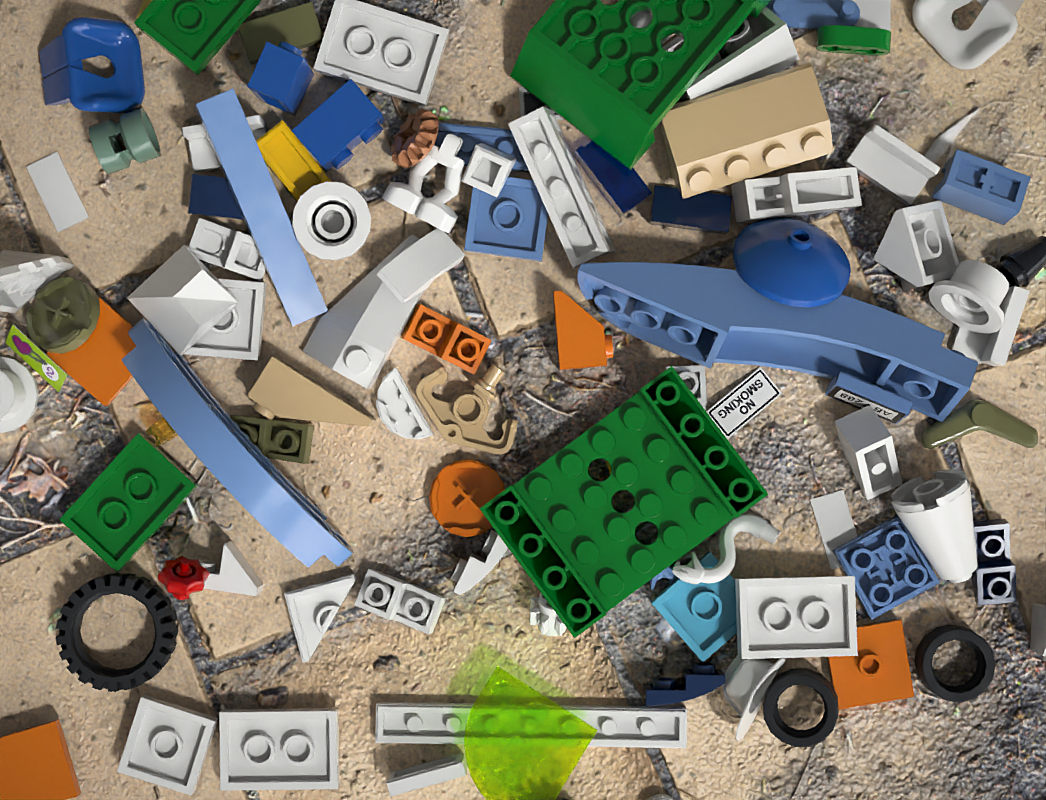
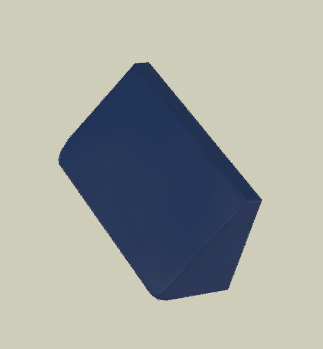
M655 185L649 224L726 235L729 232L731 196L704 192L683 199L678 188Z

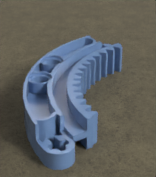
M142 318L128 331V334L136 347L121 360L154 406L207 469L272 536L308 568L323 555L337 566H340L354 553L347 541L325 521L327 517L316 504L314 505L307 496L305 497L298 487L295 488L288 478L286 479L278 468L273 466L270 459L262 454L258 446L251 442L248 435L240 430L239 425L230 418L228 412L220 406V403L211 395L210 390L203 385L204 382L196 375L195 370L189 366L190 363L176 351L173 352L162 335L146 319Z

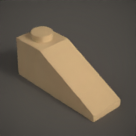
M273 356L247 395L248 398L255 401L252 408L271 420L277 415L280 418L367 427L372 426L376 420L280 358Z

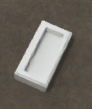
M459 753L391 772L386 783L390 797L466 776L468 766L465 755Z

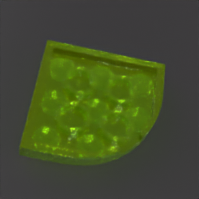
M497 666L476 699L467 719L464 734L466 762L473 782L486 800H555L596 734L597 729Z

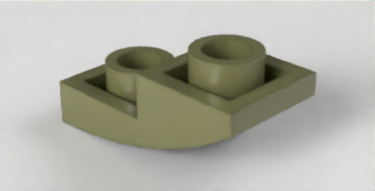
M230 414V418L239 425L243 433L248 435L251 442L258 446L265 457L309 464L314 425Z

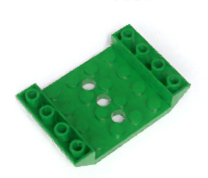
M555 0L529 31L510 77L622 165L631 170L655 141L653 130L747 16L751 14L757 18L771 0H619L613 5H605L600 0ZM639 11H646L653 16V19L647 27L636 28L630 23L632 16ZM670 34H677L684 39L682 47L673 52L663 49L661 46L662 40Z
M671 366L642 387L637 394L479 509L573 637L576 638L607 615L609 610L726 523L742 515L766 497L768 493ZM604 459L610 464L611 474L608 479L598 482L589 476L588 467L593 460ZM619 490L629 491L634 497V506L627 513L617 512L612 507L611 499ZM648 521L657 527L658 536L653 543L644 545L637 541L635 529L640 523Z

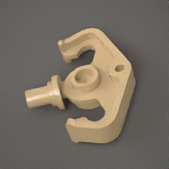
M492 364L482 379L478 378L477 381H471L470 384L475 390L460 392L451 402L438 400L432 395L433 387L437 384H445L448 378L445 367H441L418 383L416 388L417 397L447 442L493 454H504L512 448L519 420L507 419L502 424L503 437L499 440L491 439L483 428V423L489 414L487 397L495 400L497 397L494 394L496 391L495 386L505 374L502 369Z

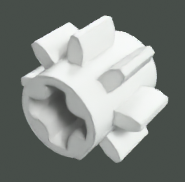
M540 593L539 598L531 597L530 625L538 624V629L542 635L562 636L567 627L542 593Z

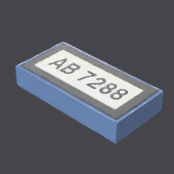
M839 372L828 383L824 394L858 409L871 405L879 418L897 424L909 415L913 404L910 399L845 372Z

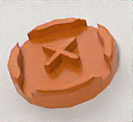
M472 459L455 461L443 468L432 482L429 494L431 512L438 523L451 534L463 537L481 535L491 529L492 525L479 508L504 491L505 485L497 471L484 462Z

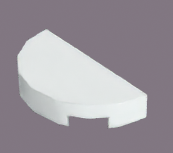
M395 367L383 378L378 389L376 407L381 421L392 433L403 438L419 440L434 435L400 372Z

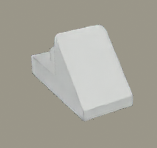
M231 540L224 543L220 570L216 569L217 563L199 560L201 566L209 572L204 589L257 596L263 591L262 581Z

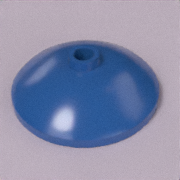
M775 217L756 221L740 232L733 248L734 265L742 279L759 294L781 304L795 307L825 305L837 299L844 292L850 279V263L838 242L821 228L799 219Z

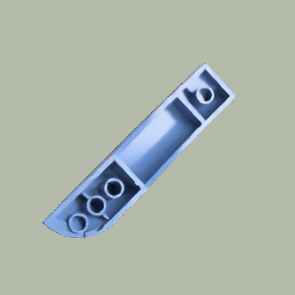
M649 262L582 263L578 269L577 278L585 299H594L595 304L600 308L599 314L603 318L632 336L710 369L714 362L758 365L792 370L828 379H833L839 372H845L910 399L913 402L911 409L943 422L970 389L978 365L977 361L967 358L959 351L941 347L945 333L886 309L842 294L834 301L825 305L795 307L778 303L759 294L742 279L737 270Z

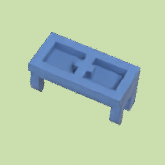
M957 149L942 168L941 172L944 173V176L935 187L932 198L1005 225L1020 212L1031 177Z

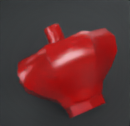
M179 556L174 560H165L163 569L158 574V580L165 585L169 593H173L174 598L185 600L189 599L191 593L203 590L209 572L201 566L199 559H188L184 556Z

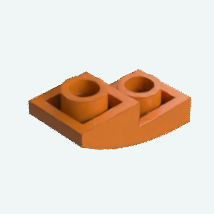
M417 303L400 337L474 375L492 341Z

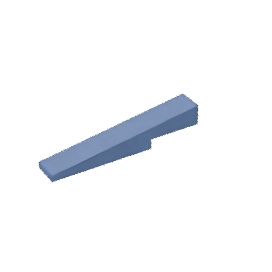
M234 89L196 103V112L227 178V184L291 326L293 327L327 312L326 304L300 243L297 241L294 229Z

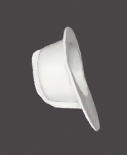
M737 655L726 670L725 684H723L722 688L725 699L741 716L735 734L736 740H741L750 728L769 685L784 665V658L779 659L774 664L766 659H739Z

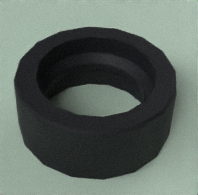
M951 624L936 627L926 634L916 649L914 661L917 676L928 690L946 701L958 703L974 700L984 693L994 678L996 666L993 651L983 637L966 627ZM953 640L963 641L970 645L977 658L976 671L971 679L958 686L946 685L939 681L932 667L933 655L938 647L945 642Z
M807 668L790 669L779 674L768 687L763 702L764 720L770 732L783 743L794 747H811L830 735L838 719V696L831 682L816 671ZM794 685H806L813 688L820 694L824 702V714L821 721L816 726L807 730H797L789 727L782 721L778 713L777 703L780 695L787 688Z

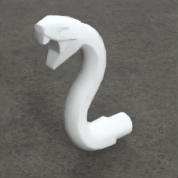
M753 514L740 515L726 523L720 531L718 538L720 560L716 566L712 568L703 567L695 553L692 552L691 562L687 565H680L679 561L676 562L672 568V573L681 581L690 584L719 582L727 577L734 568L736 561L734 538L737 533H750L758 539L761 537L774 544L781 531L769 525L767 520Z

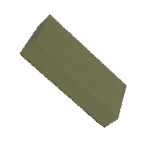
M312 2L242 23L239 27L251 65L258 62L266 42L278 46L280 41H283L298 49H303L319 44L323 39V33Z

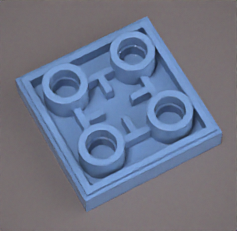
M898 515L832 550L845 575L855 576V593L871 620L940 583L928 559Z

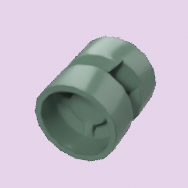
M143 108L122 114L118 123L108 119L89 126V136L98 161L107 174L129 168L131 160L143 163L161 156V149L155 130ZM117 135H122L127 150H122Z

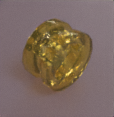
M164 417L146 430L148 436L153 435L156 441L154 444L157 448L178 436Z

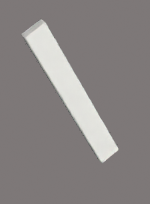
M377 701L375 743L687 748V708L670 706Z

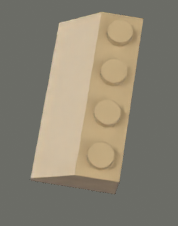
M810 63L677 103L660 122L670 174L683 199L833 153L830 119Z

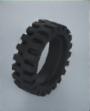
M112 573L97 577L73 592L68 598L69 601L63 605L60 611L62 616L57 620L56 629H59V634L56 636V644L61 645L62 651L59 652L62 661L66 659L69 663L66 668L71 674L76 672L79 675L78 680L82 683L93 684L92 688L98 690L105 688L108 689V692L133 689L152 679L170 660V656L177 644L175 642L179 628L175 623L178 619L176 611L171 609L170 605L172 602L169 597H165L161 593L163 590L158 585L149 583L150 580L145 577L135 576L136 574ZM116 593L132 596L145 605L153 618L155 628L153 646L146 658L134 667L119 670L102 666L92 659L83 646L80 631L83 616L90 605L104 595Z

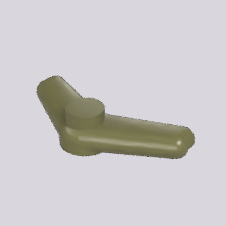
M982 399L969 401L965 406L949 414L943 422L937 421L924 429L921 435L922 445L926 449H933L979 430L986 431L1027 448H1034L1038 444V432L1035 428Z

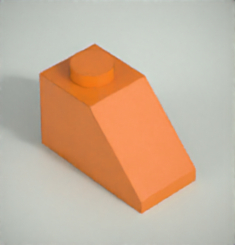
M562 290L553 291L559 370L607 366V358H613L612 335H605L604 326Z

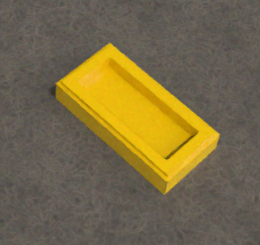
M283 120L256 140L266 165L296 202L312 186L326 181L331 182Z

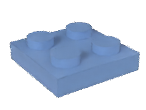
M508 177L498 197L473 187L464 251L542 262L548 212L533 180Z

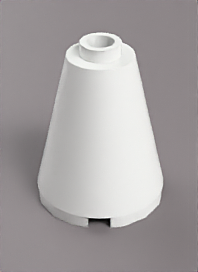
M951 469L935 471L936 479L923 482L922 476L913 478L893 491L891 495L893 509L941 579L949 580L951 583H960L968 580L977 569L978 564L970 483L964 471Z

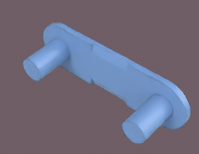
M771 0L766 6L783 20L788 28L817 29L825 25L854 26L860 18V9L852 0Z

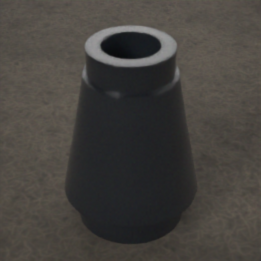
M1040 236L1001 256L1000 263L996 265V269L1006 277L1009 287H1027L1046 265V237Z

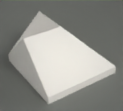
M941 200L896 210L873 258L876 262L899 275L903 291L949 279L959 265Z
M185 244L127 297L181 356L239 303Z

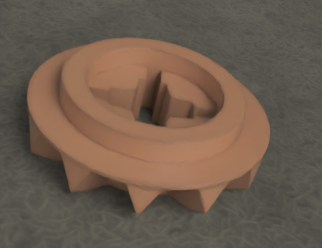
M421 108L415 114L411 113L408 115L407 121L404 124H400V130L393 136L395 142L390 148L394 163L402 168H409L428 155L438 135L439 120L434 113Z

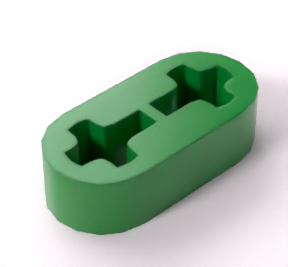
M825 25L817 28L816 49L819 51L871 56L890 53L891 31L842 25Z

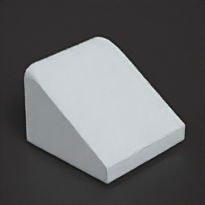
M477 144L461 181L498 197L515 164L516 158L486 144Z

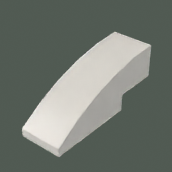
M857 167L788 173L779 177L743 180L731 185L736 224L862 206Z

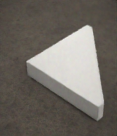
M355 573L284 593L302 663L308 662L356 581Z

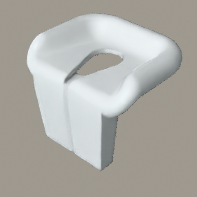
M915 0L912 8V18L917 30L948 64L958 69L968 70L983 64L1010 41L1018 25L1015 14L1019 11L1024 0H977L984 8L972 26L966 30H961L954 26L952 13L954 10L974 0Z

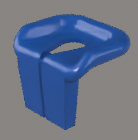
M92 17L74 18L64 25L62 35L53 39L39 51L41 73L44 78L42 82L45 105L57 106L71 103L75 108L82 111L128 113L137 109L144 99L145 84L140 43L134 31L121 21ZM105 56L113 64V75L110 78H104L84 71L82 60Z

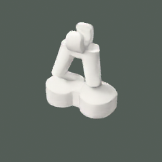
M454 134L446 135L441 147L434 145L423 160L411 167L409 183L390 182L382 199L415 215L432 226L450 233L458 216L445 203L457 196L465 162L457 157V154L463 144V140ZM437 163L446 166L444 188L433 197L427 198L421 193L423 178Z

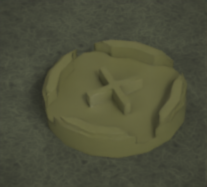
M64 276L50 281L41 288L34 297L37 299L34 308L29 307L27 313V331L31 340L50 353L63 354L75 350L90 337L98 322L100 302L92 287L81 280Z

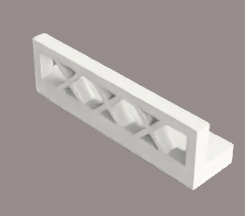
M543 106L508 123L572 268H576L582 263H587L599 256H606L615 252L613 243L553 110Z

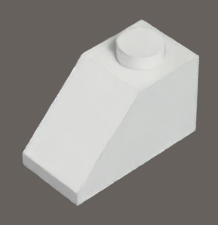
M871 405L856 412H851L835 421L840 445L867 500L902 485L892 435Z

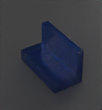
M593 141L585 147L581 145L575 150L574 158L620 218L652 194L634 168L629 170Z

